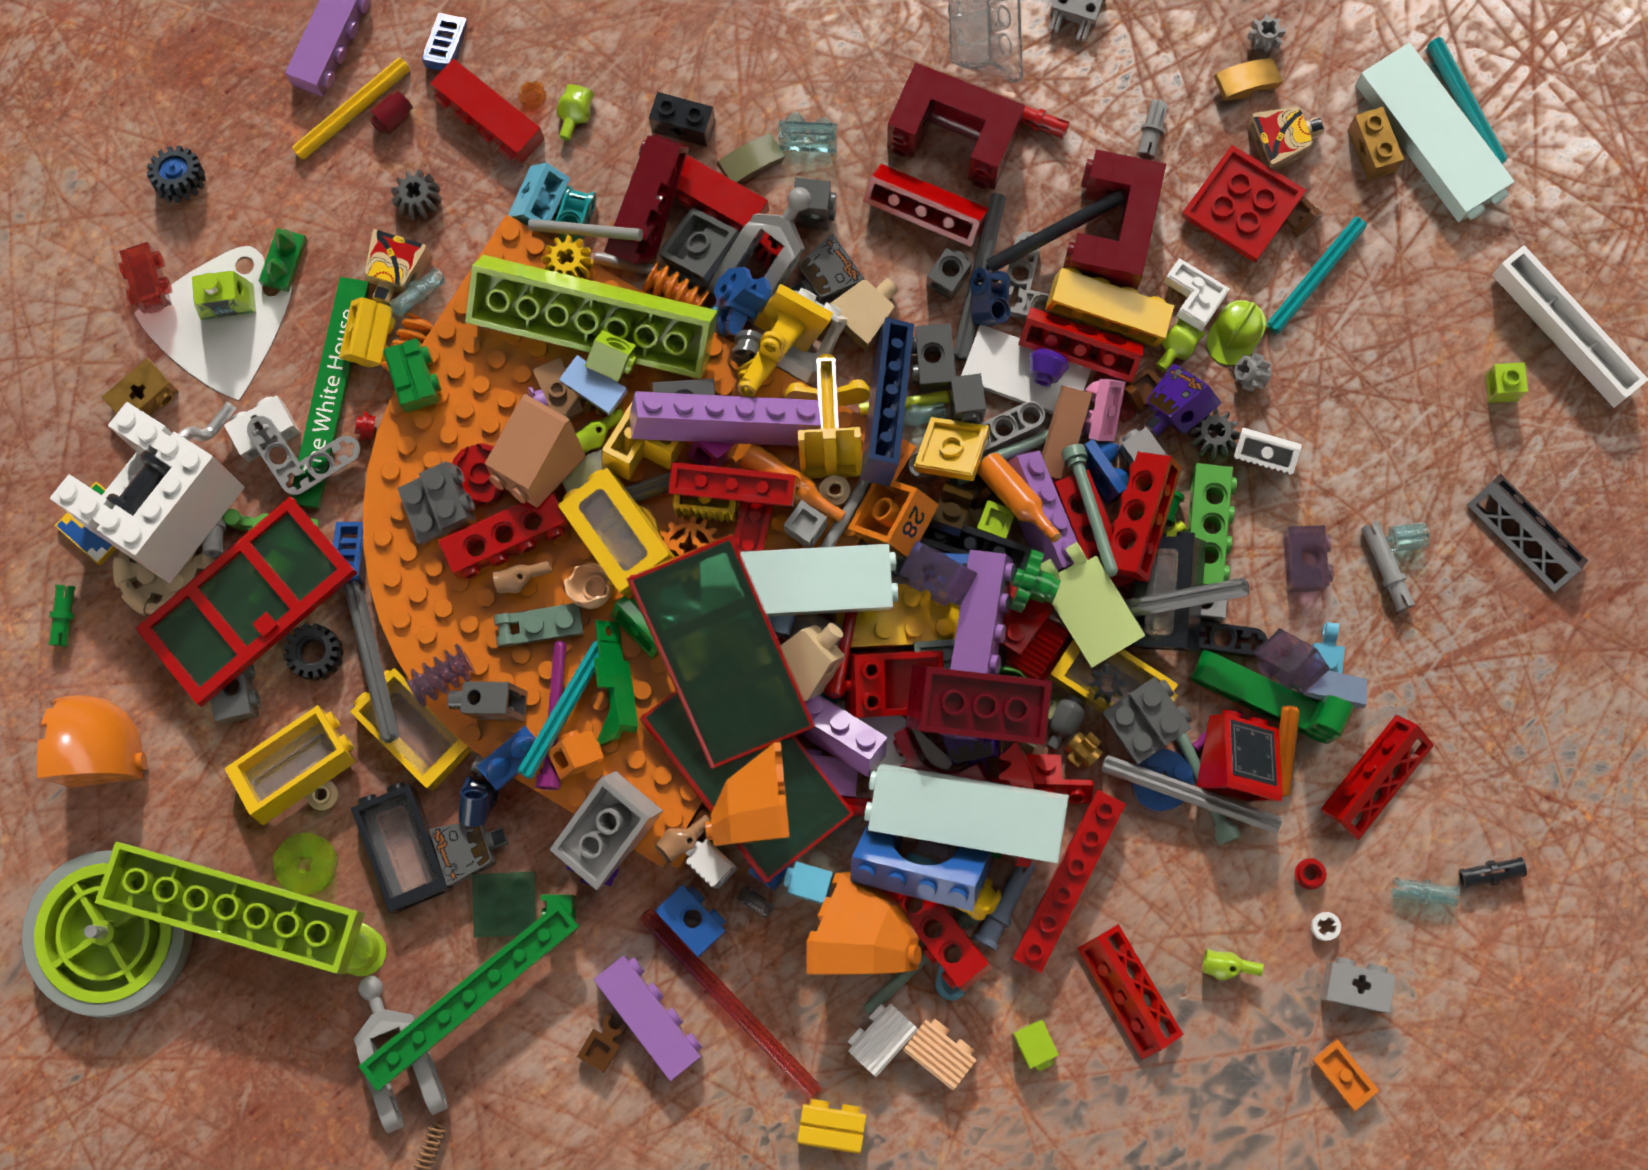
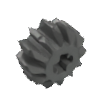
M418 169L415 175L412 176L410 171L406 170L405 175L407 178L403 180L396 177V182L399 186L391 188V193L395 196L392 199L394 207L399 208L398 212L403 217L409 214L410 219L415 221L418 214H421L422 218L427 220L426 212L436 213L437 208L434 204L442 203V198L438 194L441 188L438 183H434L435 179L431 174L424 176L422 170Z
M1216 408L1212 411L1211 415L1208 414L1194 428L1188 431V436L1195 438L1191 441L1190 446L1192 448L1201 447L1198 452L1199 456L1202 457L1207 451L1209 452L1210 460H1215L1217 452L1222 458H1225L1228 455V450L1234 451L1237 444L1234 440L1239 439L1241 433L1234 430L1238 425V421L1228 422L1229 412L1219 416V410ZM1213 430L1219 432L1215 438L1209 435Z

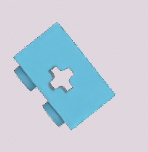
M548 163L530 166L508 215L527 226L530 219L551 221L570 177Z
M796 862L794 868L788 867L783 885L788 888L787 893L789 896L822 905L825 897H828L834 875L831 871Z

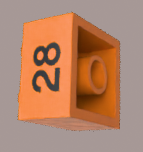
M892 480L890 486L872 483L848 529L870 545L889 544L890 552H895V554L910 559L939 504L918 488Z

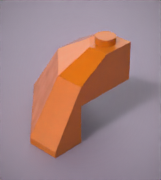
M781 742L773 743L726 780L711 813V821H705L707 840H713V846L790 838Z
M851 872L836 873L832 881L834 886L832 897H825L818 914V918L821 920L818 930L811 931L807 939V974H881L918 970V964L922 956L921 948L918 945V936L901 904L878 888L851 882Z

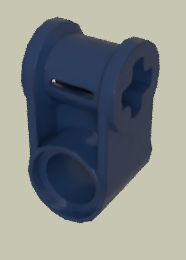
M977 268L970 278L971 318L974 324L978 327L980 325L989 327L1007 322L1011 313L1009 275L1005 271L992 273L985 268Z
M467 776L464 786L460 790L459 822L469 827L484 825L492 808L496 806L499 791L490 782L474 780L473 776Z

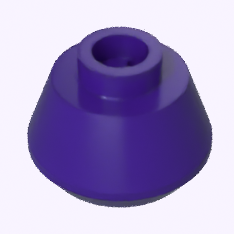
M1037 349L1029 355L1030 375L1034 378L1033 381L1041 386L1049 387L1051 384L1058 383L1069 369L1067 359L1055 351Z

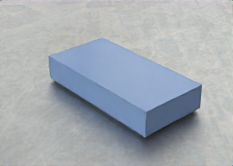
M577 355L560 377V383L610 416L627 394V388L615 380L585 367L586 361Z

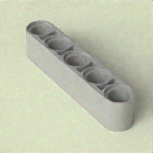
M1026 402L980 423L981 425H988L990 429L982 457L1038 433L1043 426L1045 418L1043 407L1037 402ZM1032 413L1037 416L1038 422L1028 424L1024 421L1023 415ZM1001 425L1007 426L1011 430V434L1000 436L995 429ZM918 452L909 459L908 475L914 483L923 485L943 477L915 472L913 467Z

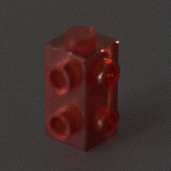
M148 242L120 250L122 262L118 263L123 278L128 280L130 288L126 289V294L131 305H136L143 314L157 313L162 311L164 307L172 305L169 294L173 293V289L168 277L164 276L162 268L165 267V261L159 250L155 251Z

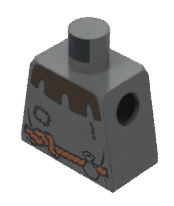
M831 234L798 264V274L802 280L790 287V289L800 291L801 288H804L817 296V302L825 305L826 302L831 303L864 280V277L835 235Z
M464 682L462 691L451 690L449 692L448 706L450 709H460L461 714L474 719L525 722L528 691L509 682Z
M458 823L429 829L446 885L449 887L458 886L494 866L497 862L493 850L509 844L503 827L487 832L485 824L469 827Z

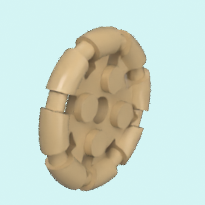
M120 551L118 557H114L113 561L114 582L116 587L121 589L123 593L121 597L128 606L143 616L151 615L197 576L200 570H204L218 557H207L203 555V551L199 555H196L194 552L169 584L138 562L137 564L129 562L130 557ZM221 571L199 588L208 599L217 587L215 581L217 575H221ZM138 579L142 586L134 589L132 582ZM155 594L162 597L158 604L153 603ZM189 597L163 620L186 616V612L191 609L199 608Z

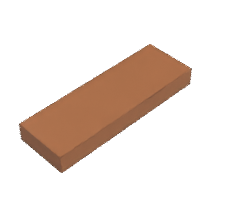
M1061 385L1042 451V457L1050 477L1058 479L1069 477L1070 469L1065 466L1061 452L1069 445L1078 444L1092 393Z

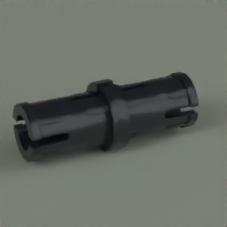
M1522 857L1500 862L1489 860L1485 862V865L1459 869L1458 875L1463 889L1488 883L1494 886L1499 885L1500 881L1527 876V867ZM1501 869H1504V870H1505V871L1502 872V873H1497V874H1492V875H1487V876H1481V873H1486V872H1491V871H1496V870H1501Z

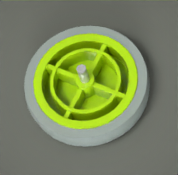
M112 850L91 852L78 856L54 870L33 895L27 908L22 928L24 959L28 971L38 988L59 1006L90 1017L125 1015L144 1008L161 997L181 974L187 962L193 939L192 931L95 903Z

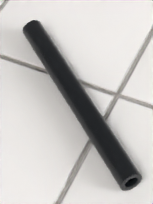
M1117 189L986 259V262L992 273L1125 203V199L1121 191Z

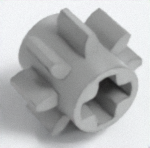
M1265 14L1264 19L1261 21L1253 20L1252 30L1249 31L1247 39H1253L1254 50L1258 48L1268 54L1269 49L1273 46L1277 49L1280 48L1282 43L1280 38L1284 37L1286 29L1280 28V18L1274 19Z
M1254 352L1251 357L1243 355L1242 359L1235 366V382L1242 383V389L1252 392L1255 387L1264 389V386L1270 381L1272 376L1271 362L1265 361L1263 355Z

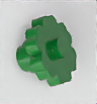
M1032 549L1023 570L1017 569L1012 586L1016 587L1010 609L1022 613L1028 599L1042 604L1045 601L1053 603L1061 580L1054 578V574L1040 569L1044 553Z

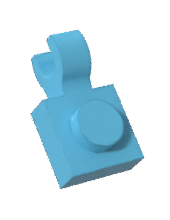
M1326 622V624H1323L1321 644H1312L1310 667L1337 673L1343 672L1345 647L1336 646L1339 623Z

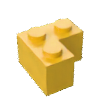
M631 402L602 449V468L605 469L607 467L616 475L628 481L643 457L671 470L672 462H676L685 447V441L632 439L630 425Z

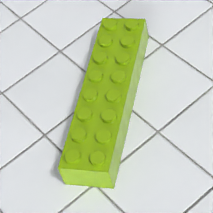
M482 255L472 265L465 323L590 352L594 340L604 330L636 345L632 355L637 358L635 364L700 379L708 368L718 311Z
M117 841L113 847L95 903L344 975H346L365 916L364 912Z

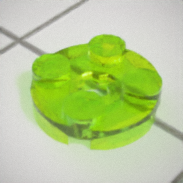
M310 832L297 833L287 838L274 853V872L277 880L285 889L298 894L312 895L323 891L331 884L334 879L336 866H338V856L335 848L326 838ZM303 856L305 858H313V862L310 864L311 870L308 872L305 869H299L298 866Z

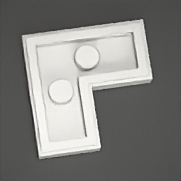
M1180 258L1163 282L1188 297L1176 316L1200 331H1203L1230 290V288Z

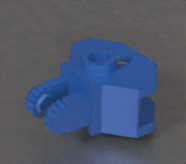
M745 267L729 268L718 279L714 288V294L717 300L715 307L720 309L715 330H717L719 335H736L742 330L747 319H754L759 310L768 302L772 289L769 280L764 277L752 279L750 270Z

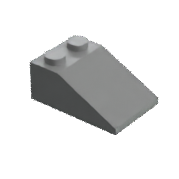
M615 771L600 778L552 845L550 851L593 888L598 890L645 837L663 810Z

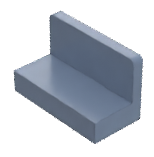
M1306 666L1298 686V693L1315 700H1322L1328 695H1333L1350 702L1356 709H1364L1367 704V679Z

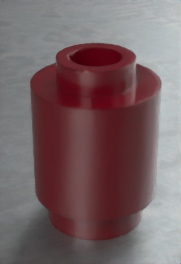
M401 92L389 93L369 111L372 116L369 121L378 132L382 133L385 131L390 134L410 116L409 112L413 109V106Z

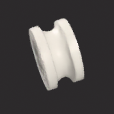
M1322 912L1313 918L1311 930L1316 938L1322 941H1329L1339 935L1341 923L1335 914ZM1329 918L1333 921V924L1330 926H1334L1333 933L1326 932L1323 935L1318 930L1321 929V927H1317L1318 921H1326Z

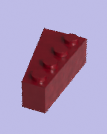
M658 135L647 136L643 140L639 149L640 157L614 223L615 227L642 229V240L609 238L604 250L605 253L634 264L656 260L688 154V146Z

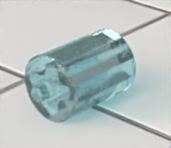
M1425 522L1390 526L1389 537H1385L1387 542L1390 543L1393 552L1427 548L1429 546V531Z

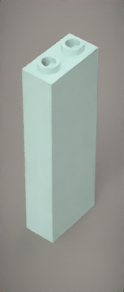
M1410 42L1361 73L1355 85L1373 109L1384 107L1396 140L1458 223L1467 217L1470 220L1475 219L1486 210L1484 206L1490 202L1496 205L1509 196L1508 190L1515 181Z
M889 544L740 552L768 617L891 610L893 602H898L897 583L891 582V571H896L895 552L889 551ZM726 553L717 554L700 562L703 614L745 597ZM749 609L728 619L754 618Z
M881 764L877 771H872L869 790H874L872 802H867L864 817L865 821H869V831L1058 863L1069 795Z

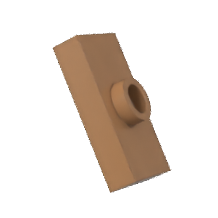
M561 358L532 369L546 397L549 408L570 420L585 414L577 394L559 381L566 371Z

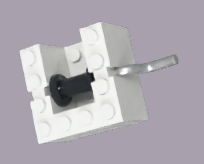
M126 402L108 426L136 451L134 456L103 495H100L68 474L50 499L84 527L170 584L245 488L217 459L188 441L193 438L201 442L213 438L234 413L236 407L226 402L206 428L201 430L195 426L186 427L177 434L176 432L172 433L165 425Z

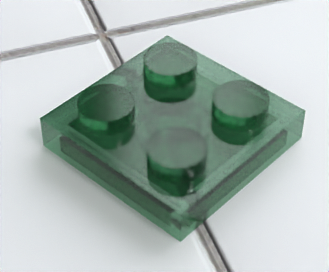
M535 871L472 875L474 938L518 936L538 920Z

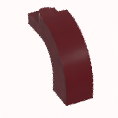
M903 727L893 734L895 737L893 744L900 757L904 756L906 759L899 767L993 782L982 759L961 769H943L934 765L925 756L912 728Z

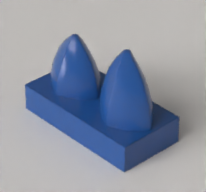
M1092 439L1084 444L1088 456L1085 469H1089L1097 492L1105 504L1109 505L1116 501L1123 491L1126 490L1130 478L1129 470L1113 468L1111 465L1117 456L1118 444L1110 442L1096 443Z
M524 726L478 764L477 768L491 785L499 791L519 774L518 768L536 737Z

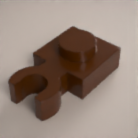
M608 1013L604 1017L602 1033L596 1029L592 1030L577 1055L579 1059L602 1073L606 1072L621 1047L619 1043L614 1041L615 1037L623 1034L628 1027L627 1023L623 1021L618 1029H613L610 1026V1021L614 1016L613 1013Z

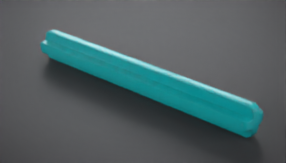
M1437 37L1431 40L1427 48L1461 111L1501 164L1505 163L1507 155L1444 39Z
M1356 216L1350 221L1269 319L1266 325L1268 329L1275 334H1279L1365 230L1367 223Z
M596 640L590 646L520 764L518 772L522 776L529 779L534 777L595 673L594 658H599Z

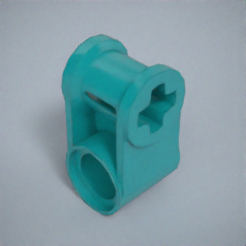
M567 185L562 196L556 221L589 224L595 210L597 193L573 190L572 186ZM559 234L560 240L565 242V238L569 234ZM569 235L572 237L573 243L579 238L581 240L585 238V236Z

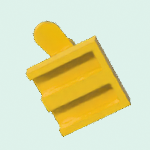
M780 284L774 296L770 297L764 310L757 315L754 325L766 332L761 337L760 348L756 356L737 369L738 380L740 381L737 386L739 393L745 397L755 396L759 387L792 346L806 353L829 324L833 312Z
M821 354L817 358L818 389L805 387L802 383H792L785 391V399L818 400L821 428L798 430L800 471L810 479L827 478L832 475L841 477L860 476L862 464L860 427L838 428L837 407L866 402L870 398V387L865 381L857 379L851 381L849 385L836 388L835 358L831 354Z

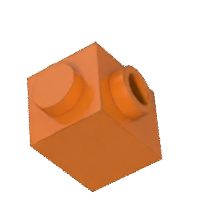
M578 730L566 733L548 751L550 760L560 780L589 770L604 759L601 746L595 739L592 730L580 734Z

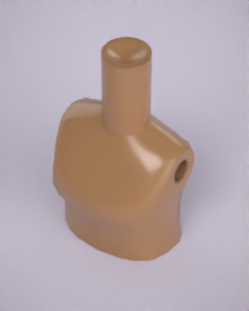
M545 561L530 566L515 565L506 570L494 571L493 580L498 594L506 592L519 593L531 578L552 573L550 561Z
M704 815L688 829H667L663 837L655 844L657 851L667 862L672 863L679 855L691 850L695 846L697 837L706 831L705 821L711 820Z

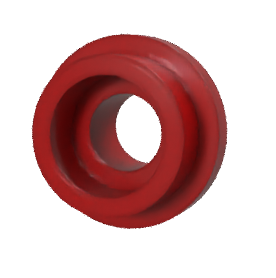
M364 411L363 417L357 416L354 434L360 435L359 441H364V438L372 440L376 416L368 415L369 412Z
M1307 858L1297 864L1294 876L1296 882L1302 888L1314 890L1324 884L1327 873L1324 865L1319 860ZM1307 868L1315 872L1313 880H1308L1305 877V870Z

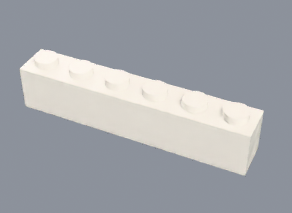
M1525 245L1501 263L1492 274L1498 283L1613 408L1648 381V378Z

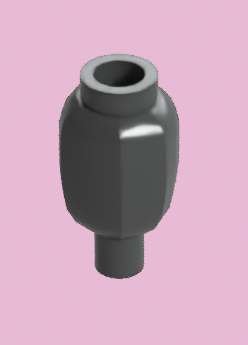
M1069 693L1067 699H1063L1058 703L1050 722L1053 734L1048 742L1049 746L1059 750L1063 740L1072 737L1076 733L1086 713L1084 708L1086 701Z

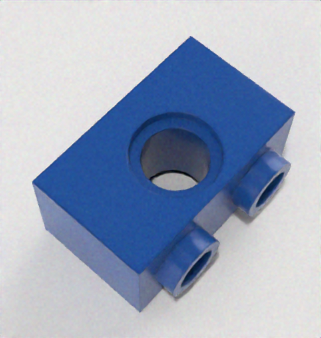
M681 885L655 912L693 953L700 958L727 932L723 928L726 921L714 908L709 912L701 904L705 898L693 886L687 889L684 885ZM692 910L699 911L702 916L700 925L695 928H689L685 922L687 913Z

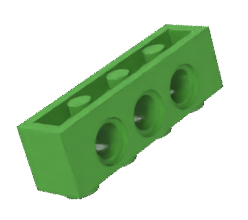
M1196 463L1191 476L1187 532H1194L1196 538L1206 541L1205 551L1211 552L1215 557V563L1204 564L1203 585L1229 580L1230 566L1225 565L1226 554H1230L1232 547V536L1227 535L1228 524H1233L1235 508L1230 506V496L1235 495L1237 477L1232 476L1233 467ZM1213 492L1217 494L1220 498V503H1209L1206 499V493ZM1203 523H1214L1217 526L1218 532L1216 534L1207 533L1203 528Z

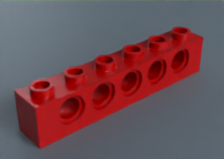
M1100 790L1094 793L1011 960L1038 974L1042 973L1126 806L1125 803Z

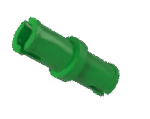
M56 584L53 611L49 612V618H52L48 645L68 647L71 620H74L75 616L72 613L76 587L68 585L65 588V585Z

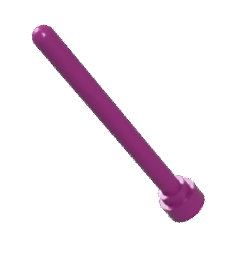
M557 641L554 644L548 717L563 691L566 644L563 641ZM559 734L551 748L558 743ZM547 753L544 758V766L540 769V774L536 775L535 788L560 790L561 780Z

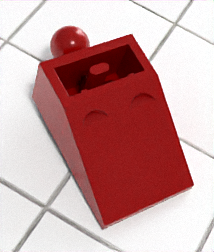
M943 651L850 653L842 696L845 694V711L856 718L907 715L912 664L944 668ZM866 667L869 670V676L866 673ZM831 679L824 689L825 695L833 699L842 697L829 694L832 684ZM867 699L870 702V707L867 705Z

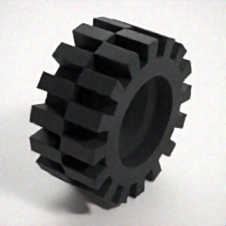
M307 623L303 624L302 629L295 628L293 636L288 635L286 639L289 640V643L284 644L283 649L286 650V654H283L288 662L286 665L289 669L293 670L300 677L313 681H319V678L326 679L329 678L328 674L330 672L334 674L337 671L335 669L337 664L341 665L340 655H343V650L340 646L342 643L337 638V635L325 626L316 623L309 625ZM311 641H319L324 646V655L316 663H307L303 658V649Z

